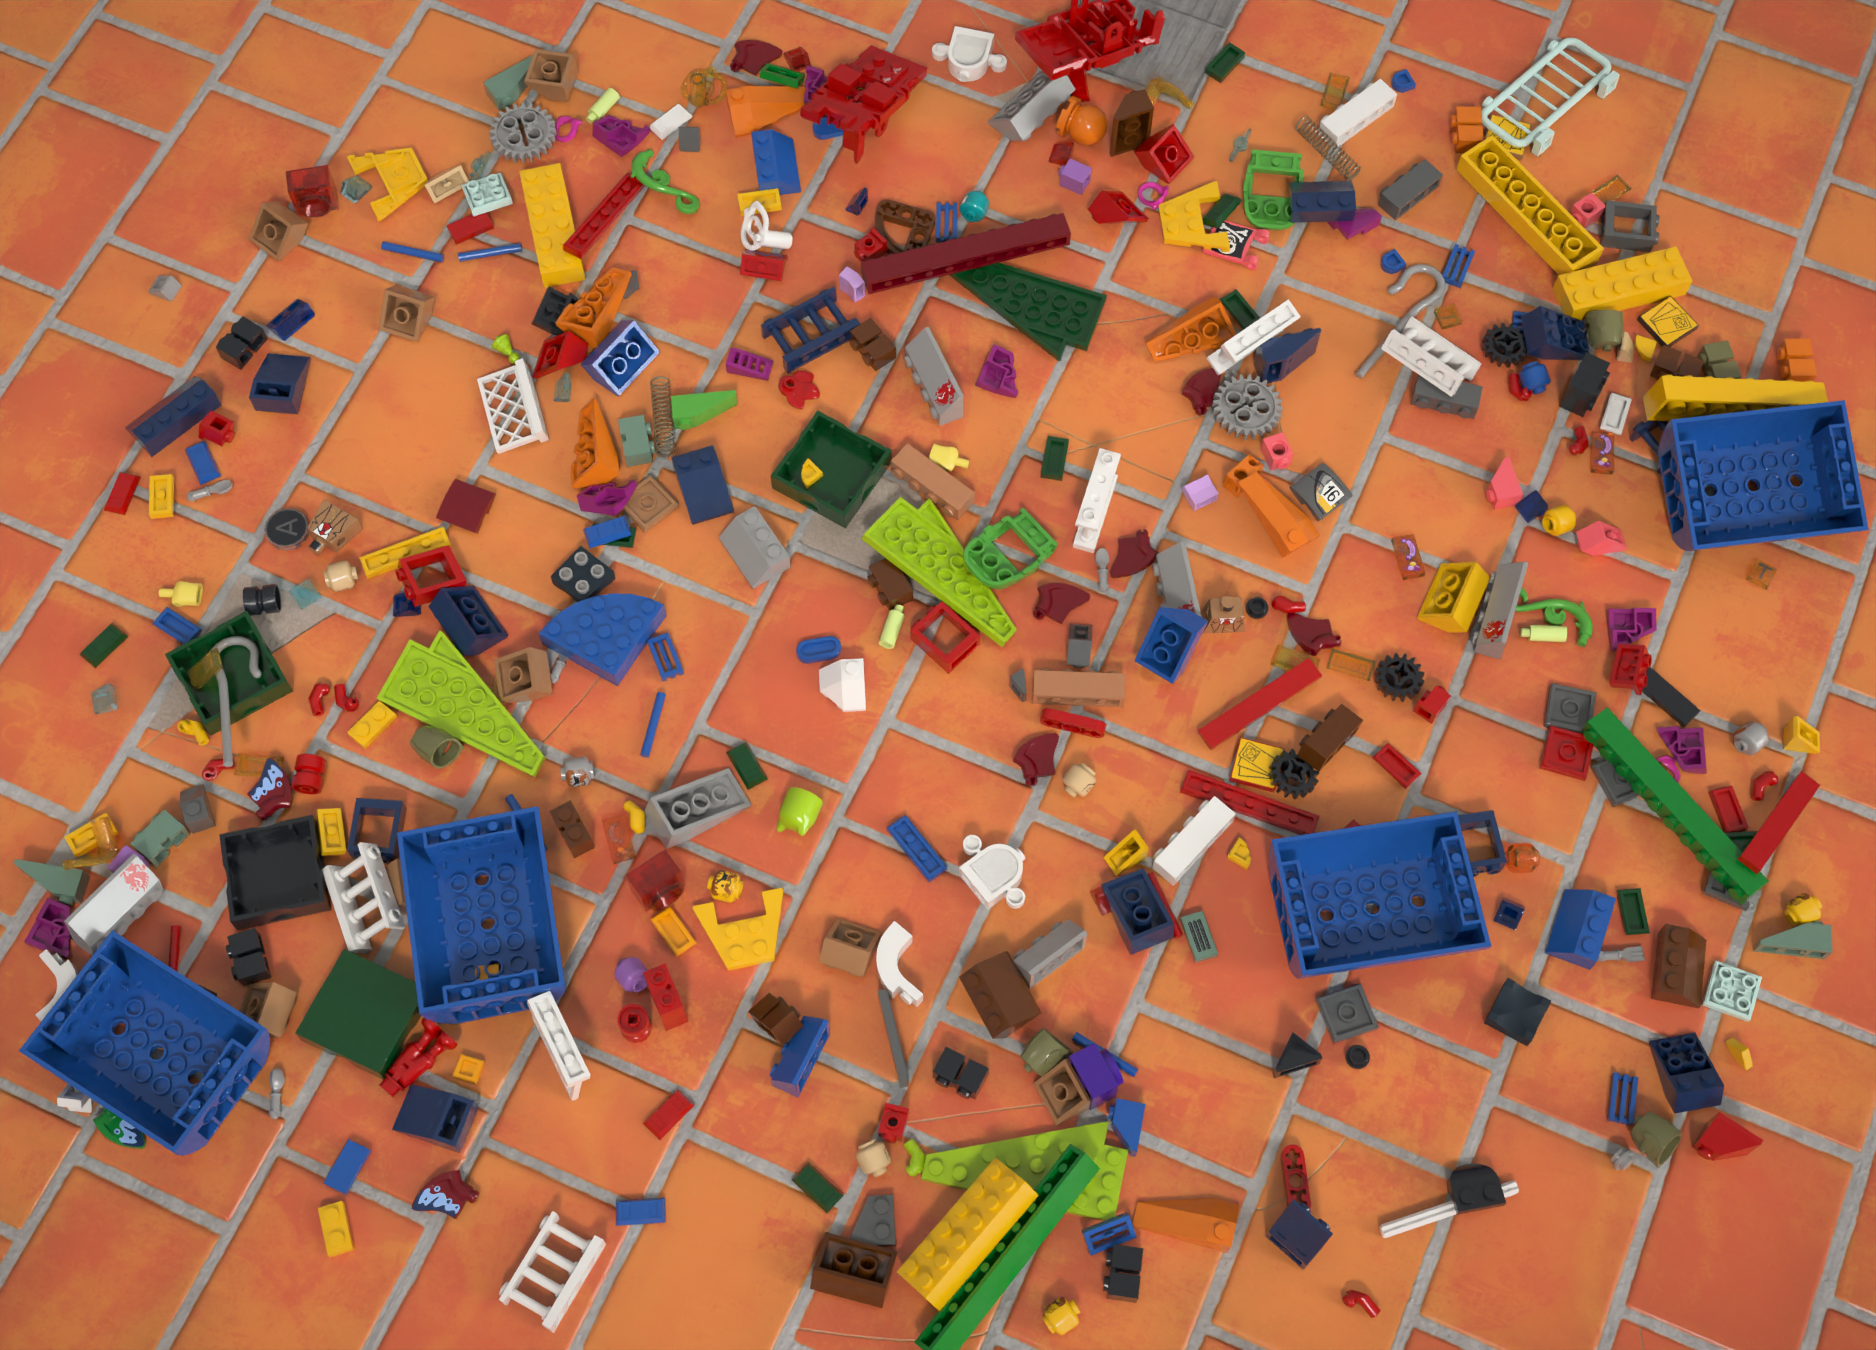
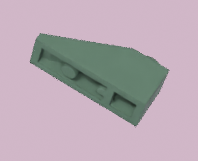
M533 55L483 82L487 96L499 111L515 103L528 87L524 80Z
M15 859L14 864L23 873L59 899L60 903L66 905H73V902L82 904L90 877L84 870Z
M1821 921L1805 923L1760 940L1753 947V952L1826 959L1832 953V925H1825Z

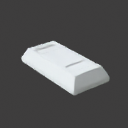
M677 104L652 123L649 128L663 140L693 116L680 104Z
M1611 392L1600 429L1621 435L1632 399Z

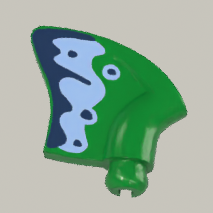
M105 1107L102 1113L93 1119L100 1133L109 1141L127 1148H145L146 1145L142 1132Z

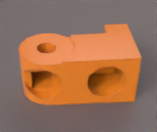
M1249 454L1226 474L1223 487L1238 498L1243 492L1237 483L1255 472L1260 474L1264 465Z

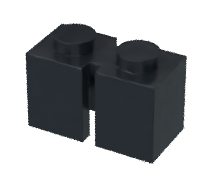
M242 316L238 322L232 325L231 333H227L225 337L219 340L216 349L223 360L242 370L253 357L246 350L250 349L256 353L268 338L262 327Z
M256 928L227 936L229 945H226V951L229 958L234 959V966L231 967V971L235 981L238 980L243 986H247L272 978L267 958L263 957L266 953L262 937Z
M945 1047L933 1070L935 1082L944 1088H948V1086L956 1088V1093L965 1099L970 1097L976 1099L989 1075V1068L969 1059L959 1080H956L965 1064V1056Z
M1114 1244L1112 1251H1107L1106 1266H1110L1109 1276H1104L1103 1291L1107 1292V1299L1137 1303L1141 1277L1137 1275H1140L1143 1248Z

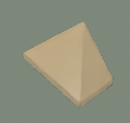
M461 165L435 174L424 186L433 203H436L462 189L461 185L468 183L469 180Z

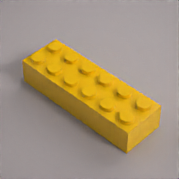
M557 163L519 171L544 288L586 280L582 260L563 250V244L575 232L561 164Z
M1676 246L1558 275L1553 291L1563 314L1578 320H1585V314L1590 311H1622L1662 301L1669 296L1674 298L1686 295L1692 283V278Z
M995 1157L897 1270V1273L940 1311L1039 1195L1021 1177Z

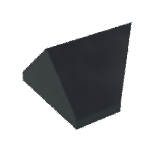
M1292 1032L1275 1067L1273 1077L1277 1078L1319 1065L1322 1055Z

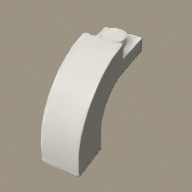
M894 921L884 932L877 948L876 963L878 977L882 987L888 991V995L892 999L900 993L899 996L908 1005L912 1003L918 1007L923 1001V993L907 981L898 969V961L901 955L913 943L912 935Z
M47 949L39 957L54 973L57 980V990L51 1002L35 1014L40 1021L44 1019L79 974V970L70 960L65 962L57 952L52 955Z

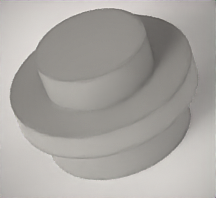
M1624 1147L1618 1150L1610 1160L1614 1165L1613 1168L1616 1171L1619 1169L1626 1170L1634 1161L1632 1159L1633 1152L1631 1150L1627 1151Z

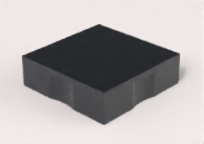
M313 815L280 821L267 827H252L219 834L223 866L227 875L226 893L230 922L237 930L331 910L329 892L321 870L325 867L324 856H321L317 820Z

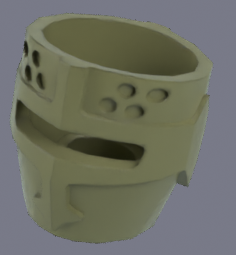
M1596 310L1585 314V323L1589 327L1586 330V336L1590 346L1608 352L1612 351L1613 347L1621 344L1624 329L1623 312Z
M428 725L419 728L410 740V745L420 758L436 769L450 765L463 750V745L458 739L441 728L438 729ZM450 741H451V746H450L449 750L447 751V753L445 754L444 751H445V749L447 748L448 744H449Z
M1042 1028L1030 1039L1020 1057L1026 1063L1023 1067L1028 1073L1034 1071L1042 1077L1064 1059L1069 1058L1074 1052L1045 1028Z
M1647 1112L1645 1116L1639 1115L1635 1118L1633 1122L1636 1125L1630 1135L1638 1150L1643 1155L1647 1153L1648 1160L1657 1168H1660L1676 1149L1682 1134L1668 1120L1653 1112Z

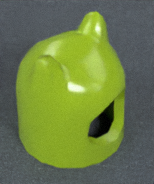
M797 787L789 788L780 807L777 831L782 832L785 829H789L803 836L815 824L823 801L807 790Z

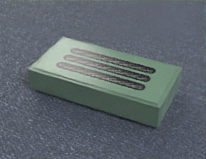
M1203 911L1180 917V922L1195 963L1217 957L1218 952Z

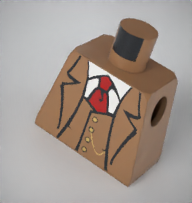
M324 499L307 529L311 538L314 539L308 548L316 555H320L325 547L338 552L361 532L362 527L357 518Z
M1225 596L1208 600L1201 611V617L1208 621L1203 634L1245 632L1241 597Z

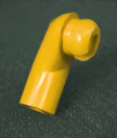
M189 719L181 720L178 723V730L184 734L195 736L198 745L202 746L209 742L202 723Z
M629 800L624 804L623 808L630 814L631 829L636 834H641L646 829L645 812Z

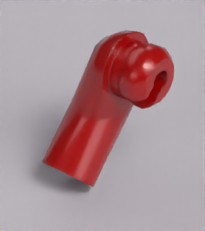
M1518 374L1508 375L1510 394L1520 401H1528L1532 397V390L1528 391L1527 387L1522 388L1520 386Z
M1579 426L1574 429L1577 440L1574 444L1569 445V451L1572 455L1584 453L1589 446L1584 426Z
M1276 596L1271 602L1275 610L1283 613L1305 612L1306 610L1304 601L1293 602L1284 596Z
M319 682L315 684L308 698L313 716H320L324 713L321 698L330 692V687L326 683L322 684Z
M336 684L334 686L336 705L347 712L357 710L359 705L358 699L347 696L345 684Z
M223 759L211 760L203 769L202 778L206 781H213L222 770L234 769V759L231 767H225Z
M1765 771L1753 780L1752 800L1762 801L1765 787L1778 783L1779 778L1773 771Z
M1349 1290L1342 1298L1343 1303L1347 1307L1352 1308L1355 1304L1361 1305L1371 1318L1377 1316L1381 1311L1368 1294Z

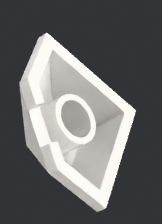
M863 658L841 659L819 669L821 694L831 699L843 712L866 711Z

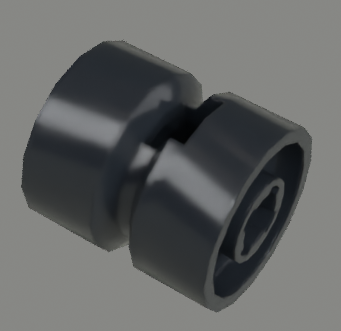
M263 585L262 589H259L257 586L244 587L243 604L245 611L250 616L261 615L262 611H265L266 614L280 613L281 596L278 585Z

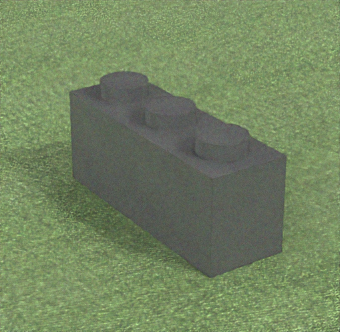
M1426 159L1419 164L1415 163L1408 173L1400 175L1394 184L1382 189L1379 194L1378 206L1396 221L1437 189L1443 174Z
M1418 374L1411 404L1423 409L1429 408L1440 413L1459 415L1461 418L1474 419L1479 407L1483 386L1462 382L1456 393L1451 397Z

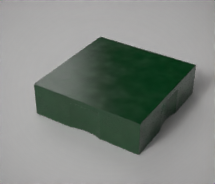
M817 410L802 431L795 446L786 453L771 474V485L774 490L846 529L890 466L892 451L866 436L851 431L844 424ZM809 458L823 472V476L806 489L802 483L801 471L804 462Z
M247 611L220 624L208 634L194 638L165 654L177 678L187 691L190 701L203 725L211 736L221 731L219 686L209 661V655L214 645L222 639L232 636H242L251 639L257 644L260 652L258 668L262 673L260 678H254L249 670L250 651L245 646H229L219 654L218 659L228 682L231 725L293 692Z
M344 949L295 1034L301 1041L330 1055L342 1057L350 1061L354 1066L384 1080L386 1078L385 1073H387L399 1057L408 1034L417 1025L421 1017L419 1014L416 983Z

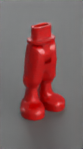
M426 1018L422 1019L421 1024L424 1032L420 1039L407 1044L406 1049L395 1060L387 1073H385L386 1078L379 1085L390 1096L394 1097L400 1089L404 1091L405 1088L410 1086L428 1069H432L436 1062L435 1058L439 1054L457 1047L458 1044L433 1021ZM437 1038L436 1043L428 1051L423 1053L425 1048L434 1039Z

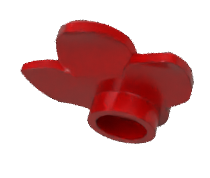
M797 371L792 376H783L778 383L781 394L786 396L788 403L797 409H803L804 400H813L820 397L818 388L811 383L814 375L810 372Z

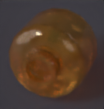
M1512 843L1505 851L1506 866L1512 873H1531L1540 863L1539 851L1530 843Z

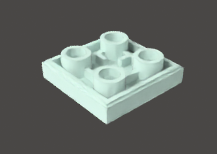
M501 173L490 174L485 178L472 180L461 185L473 217L513 204Z
M1715 960L1702 1006L1749 1022L1762 977Z

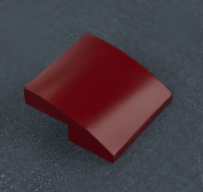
M455 479L443 499L436 518L478 534L484 516L489 514L496 494Z

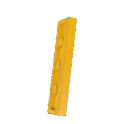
M443 526L359 558L366 577L369 579L398 568V561L401 558L447 545L450 548L452 547Z

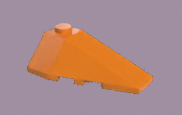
M742 86L725 90L735 137L751 135V132L762 131V127L770 123L773 125L778 122V119L799 112L801 107L805 105V86H799L798 89L789 86Z
M612 267L595 282V286L589 292L584 291L575 304L570 303L565 307L556 321V326L564 332L570 331L588 343V347L596 348L610 331L632 273Z
M1213 296L1195 306L1146 341L1145 344L1153 360L1156 362L1180 357V355L1195 354L1204 350L1220 349L1222 344L1237 334L1221 301Z
M593 398L580 411L577 429L580 439L578 445L574 446V453L577 454L576 463L571 464L570 470L571 487L573 488L597 484L604 485L619 473L617 452L598 401Z
M1257 472L1237 483L1283 558L1320 536L1309 517Z
M1218 1198L1137 1202L1132 1225L1134 1228L1228 1253L1234 1237L1239 1204Z

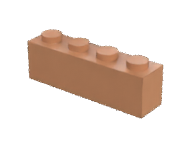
M908 443L891 460L893 476L899 480H904L913 491L923 494L926 500H932L934 505L939 506L948 517H954L956 520H959L975 503L974 491Z
M1047 668L1034 670L1033 704L1123 708L1125 700V674L1117 671L1097 673L1094 670H1086L1084 672H1074L1071 669L1052 671Z

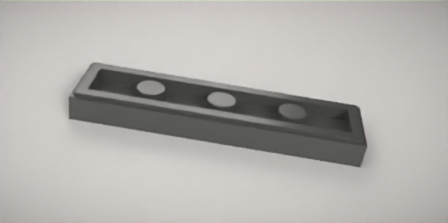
M886 989L879 990L878 999L900 1088L908 1087L909 1077L888 991Z

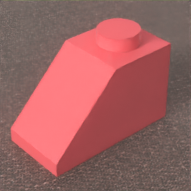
M1509 457L1504 458L1486 490V499L1491 503L1493 510L1518 505L1523 496Z
M1597 521L1576 532L1578 547L1582 552L1592 556L1620 552L1627 549L1621 529L1604 522Z

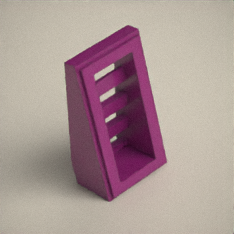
M732 347L726 361L727 373L766 381L769 380L773 366V360ZM753 363L756 364L755 369H751ZM761 365H765L763 373L759 372Z

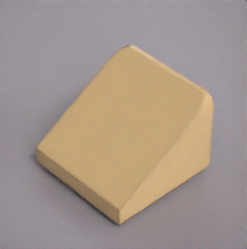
M1624 332L1621 344L1617 346L1616 359L1617 361L1632 363L1634 344L1628 332Z

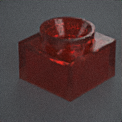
M328 165L286 171L288 194L298 216L321 217L332 210L339 209L337 188Z
M666 849L625 875L631 892L645 912L650 909L659 911L668 907L684 892L685 884L682 873Z

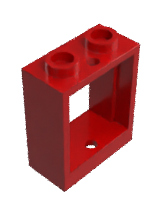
M449 545L401 558L398 561V568L395 570L398 581H402L406 598L408 600L411 599L414 607L432 602L441 588L466 586L467 582ZM440 562L449 581L419 589L410 570Z
M943 601L937 606L933 605L927 611L926 616L922 620L918 619L910 628V639L948 674L980 645V635ZM941 615L966 636L947 655L922 634Z
M664 963L643 972L665 1030L668 1031L687 1023L688 1019L666 964Z

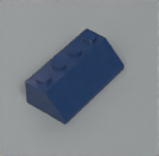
M194 376L125 428L147 453L153 457L203 420L210 411H215L219 408L221 403L216 393L202 378Z

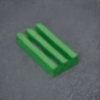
M767 63L760 70L759 78L798 89L804 82L805 74Z

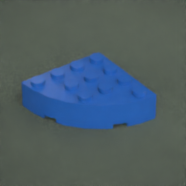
M618 593L598 595L579 601L561 611L540 631L539 636L542 645L558 654L561 653L568 657L569 660L618 686L647 645V640L651 639L665 619L666 611L664 604L643 596Z

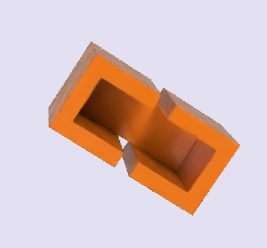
M1456 106L1454 115L1450 116V127H1453L1451 144L1455 145V153H1465L1484 141L1483 125H1478L1482 124L1481 107Z
M1810 338L1784 339L1781 346L1778 347L1777 359L1781 363L1780 377L1784 381L1805 382L1815 380L1817 376L1814 359H1807V357L1813 356Z

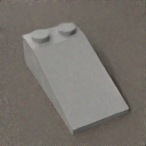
M727 768L651 797L644 812L664 847L668 849L686 842L748 809L751 804L732 772Z

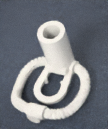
M759 201L753 202L750 208L744 210V220L740 232L743 246L751 251H755L761 246L789 249L792 245V235L787 232L768 230L769 217ZM756 209H758L762 216L763 226L759 218L754 215ZM753 220L755 221L754 225L759 229L757 234L751 230ZM746 231L754 241L753 245L748 242Z

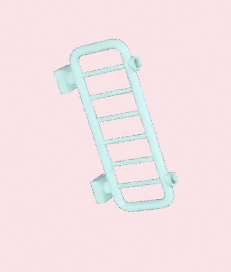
M1565 38L1559 43L1553 40L1547 48L1549 52L1495 99L1488 96L1482 103L1483 126L1513 147H1526L1533 142L1532 153L1538 157L1551 146L1555 132L1549 127L1598 84L1597 96L1604 99L1616 88L1620 74L1614 70L1611 72L1610 61L1577 38ZM1567 46H1574L1601 64L1603 69L1596 74L1564 52L1563 49ZM1560 53L1593 76V78L1585 85H1582L1550 61ZM1545 65H1548L1581 89L1570 97L1537 72ZM1534 76L1566 98L1567 101L1557 108L1525 86L1524 83ZM1521 87L1554 112L1544 120L1510 95ZM1506 99H1509L1540 121L1541 124L1533 131H1530L1499 109L1498 106ZM1495 110L1528 135L1523 139H1516L1489 120L1487 116Z

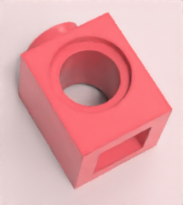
M1591 192L1573 205L1570 214L1584 228H1587L1602 217L1606 206Z
M1282 432L1263 439L1261 451L1270 470H1281L1291 464L1293 452L1284 433Z

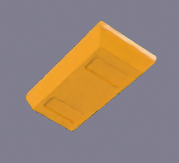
M671 907L650 919L676 956H679L696 944Z

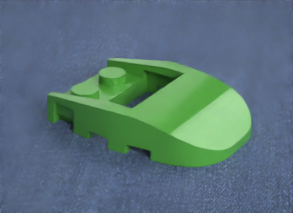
M1252 149L1243 187L1245 217L1251 225L1269 230H1285L1294 225V223H1290L1289 198L1252 195L1253 173L1294 176V182H1303V169L1300 168L1302 154Z
M1022 508L1019 515L1012 518L1008 515L1002 518L999 523L993 526L988 525L983 529L981 535L973 538L965 548L964 561L970 572L981 583L993 589H1004L1033 574L1052 555L1058 543ZM1009 529H1012L1038 557L1036 561L1020 572L992 543Z

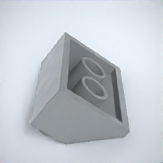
M755 506L736 516L719 536V540L752 589L791 568L788 553Z
M1069 919L1064 923L1060 921L1050 929L1051 932L1045 937L1041 935L1032 942L1033 946L1028 950L1022 949L1014 955L1013 961L1029 990L1085 948L1088 933Z

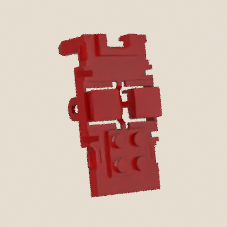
M1071 0L1070 9L1048 16L1047 22L1017 31L1015 40L1047 77L1053 81L1070 75L1071 72L1079 69L1089 71L1091 66L1094 69L1108 67L1119 63L1123 58L1134 55V52L1137 54L1141 53L1143 47L1159 44L1165 16L1162 10L1157 11L1154 16L1146 9L1144 10L1140 29H1137L1138 19L1132 20L1135 7L1128 0H1109L1106 2L1102 0L1092 2L1082 0L1080 6H1078V0Z
M871 45L859 55V58L854 63H846L845 65L840 63L828 74L827 81L816 90V93L811 94V101L801 107L800 116L820 125L821 118L826 114L828 125L834 124L836 128L843 130L842 147L854 151V161L857 164L864 153L865 134L872 128L875 130L877 137L882 136L888 125L889 117L909 100L910 92L927 76V67Z

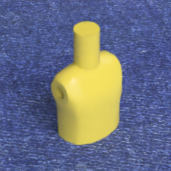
M935 443L929 456L931 461L946 472H951L955 466L968 469L970 463L969 460L958 457V450L956 448L945 447Z
M178 581L174 589H159V597L172 598L173 605L177 607L199 606L203 595V585L201 583Z

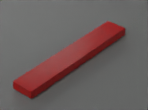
M627 173L563 244V250L582 259L645 186L636 177L631 178V174Z
M1307 658L1199 729L1198 734L1209 749L1212 750L1319 680L1322 674L1310 658Z
M1188 770L1180 793L1203 801H1210L1215 796L1234 812L1299 835L1314 833L1320 817Z
M1801 771L1737 860L1758 874L1818 790L1820 784Z

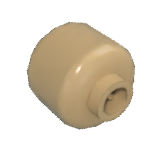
M347 560L331 563L327 566V570L324 571L327 587L335 592L352 589L355 586V580L359 579L356 566L351 567Z
M1084 763L1080 765L1073 764L1062 778L1063 783L1066 785L1064 790L1074 798L1077 794L1081 797L1086 796L1096 784V778L1094 777L1096 773Z
M874 1138L858 1146L859 1150L856 1152L855 1157L863 1174L868 1175L872 1173L874 1177H877L887 1172L886 1166L891 1163V1157L884 1142L876 1141Z

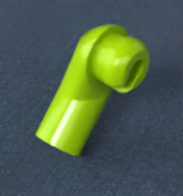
M911 1139L904 1144V1147L911 1156L910 1164L906 1166V1172L914 1177L923 1171L926 1157L916 1141Z

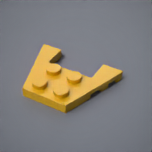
M412 148L385 151V154L377 155L365 153V156L355 157V155L347 156L355 175L376 167L389 193L388 196L370 203L378 222L425 187L424 184L428 181Z
M1217 181L1158 205L1165 244L1186 247L1196 245L1203 246V249L1207 250L1218 248L1222 249V252H1230L1227 232L1205 234L1200 210L1201 203L1217 202L1220 199Z
M783 888L762 892L766 915L718 925L713 902L693 906L696 917L699 919L728 971L775 961L784 895Z

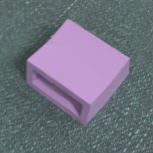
M846 266L839 274L840 290L848 294L855 303L865 297V282L857 272Z
M1208 475L1181 488L1193 511L1218 500L1219 493Z

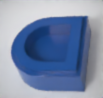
M1405 69L1393 75L1391 86L1395 91L1403 93L1415 89L1416 83L1408 70Z
M1393 249L1383 255L1380 265L1384 272L1395 274L1405 269L1407 264L1398 252Z

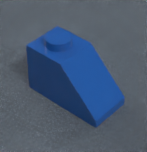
M1117 1098L1115 1105H1110L1108 1119L1112 1120L1111 1128L1125 1149L1128 1150L1130 1156L1136 1157L1145 1104Z

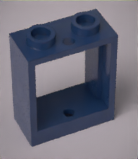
M356 798L347 848L348 853L354 860L361 856L357 844L363 815L394 817L389 848H378L381 852L383 863H390L395 859H399L397 832H403L407 811L403 801Z
M1494 811L1458 815L1462 831L1488 827L1495 854L1494 859L1470 862L1473 877L1479 875L1478 873L1487 872V874L1493 875L1501 872L1507 860Z

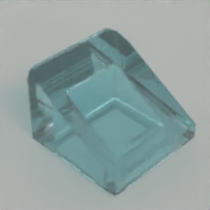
M357 175L342 181L340 193L351 202L357 203L372 189V186Z
M564 373L555 384L553 399L555 402L570 401L572 382L569 373Z
M309 579L304 580L289 590L301 609L321 598Z
M111 683L91 693L95 715L118 709L115 688Z

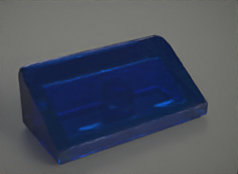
M296 299L266 326L281 340L286 341L311 320L315 313L308 303Z

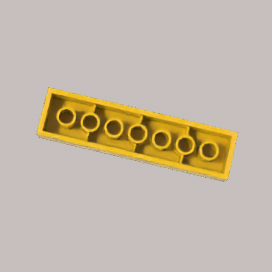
M1493 135L1461 155L1456 170L1558 275L1590 268L1598 263L1604 248Z
M1673 375L1661 376L1643 397L1647 420L1670 421L1672 419L1828 402L1825 386L1822 382L1775 381L1774 379L1754 380L1753 378L1734 379L1733 377L1714 378L1712 376L1693 377L1691 375L1684 377Z

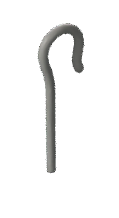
M1425 264L1410 266L1402 273L1398 282L1388 289L1390 295L1398 293L1404 288L1410 276L1419 272L1431 275L1437 283L1436 291L1412 307L1394 329L1400 334L1411 316L1415 317L1423 309L1442 297L1445 291V280L1436 268ZM1387 337L1355 373L1359 379H1362L1385 351L1381 348Z
M242 636L222 639L214 645L209 655V661L219 686L223 765L225 767L233 765L228 682L218 659L219 654L229 646H245L250 651L249 670L254 678H260L262 675L258 668L260 652L257 644L251 639Z

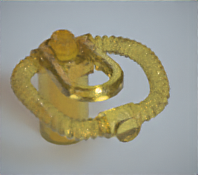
M713 67L694 69L684 79L680 91L682 96L691 102L693 106L702 107L704 105L718 104L725 98L727 80L722 74L717 73ZM706 77L717 78L721 81V92L716 98L710 99L714 92V85L707 81ZM689 83H690V94H688L687 91H686V88H687V86H688ZM706 85L710 87V90H709V92H707V93H706Z
M1159 76L1156 79H1151L1145 89L1153 107L1163 92L1180 101L1185 108L1191 110L1194 102L1188 99L1178 87L1164 81Z
M108 816L90 821L98 847L97 852L79 859L64 860L62 862L64 870L75 867H89L114 860L119 852V848Z

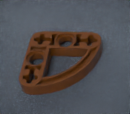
M887 199L879 202L875 213V229L887 240L888 254H897L912 248L917 249L928 245L935 228V215L932 212ZM886 208H890L887 212H883ZM908 212L912 215V217L909 219H903L901 217V214ZM884 221L912 228L904 249L900 248L890 239L885 230ZM923 235L925 239L919 242L914 240V236Z

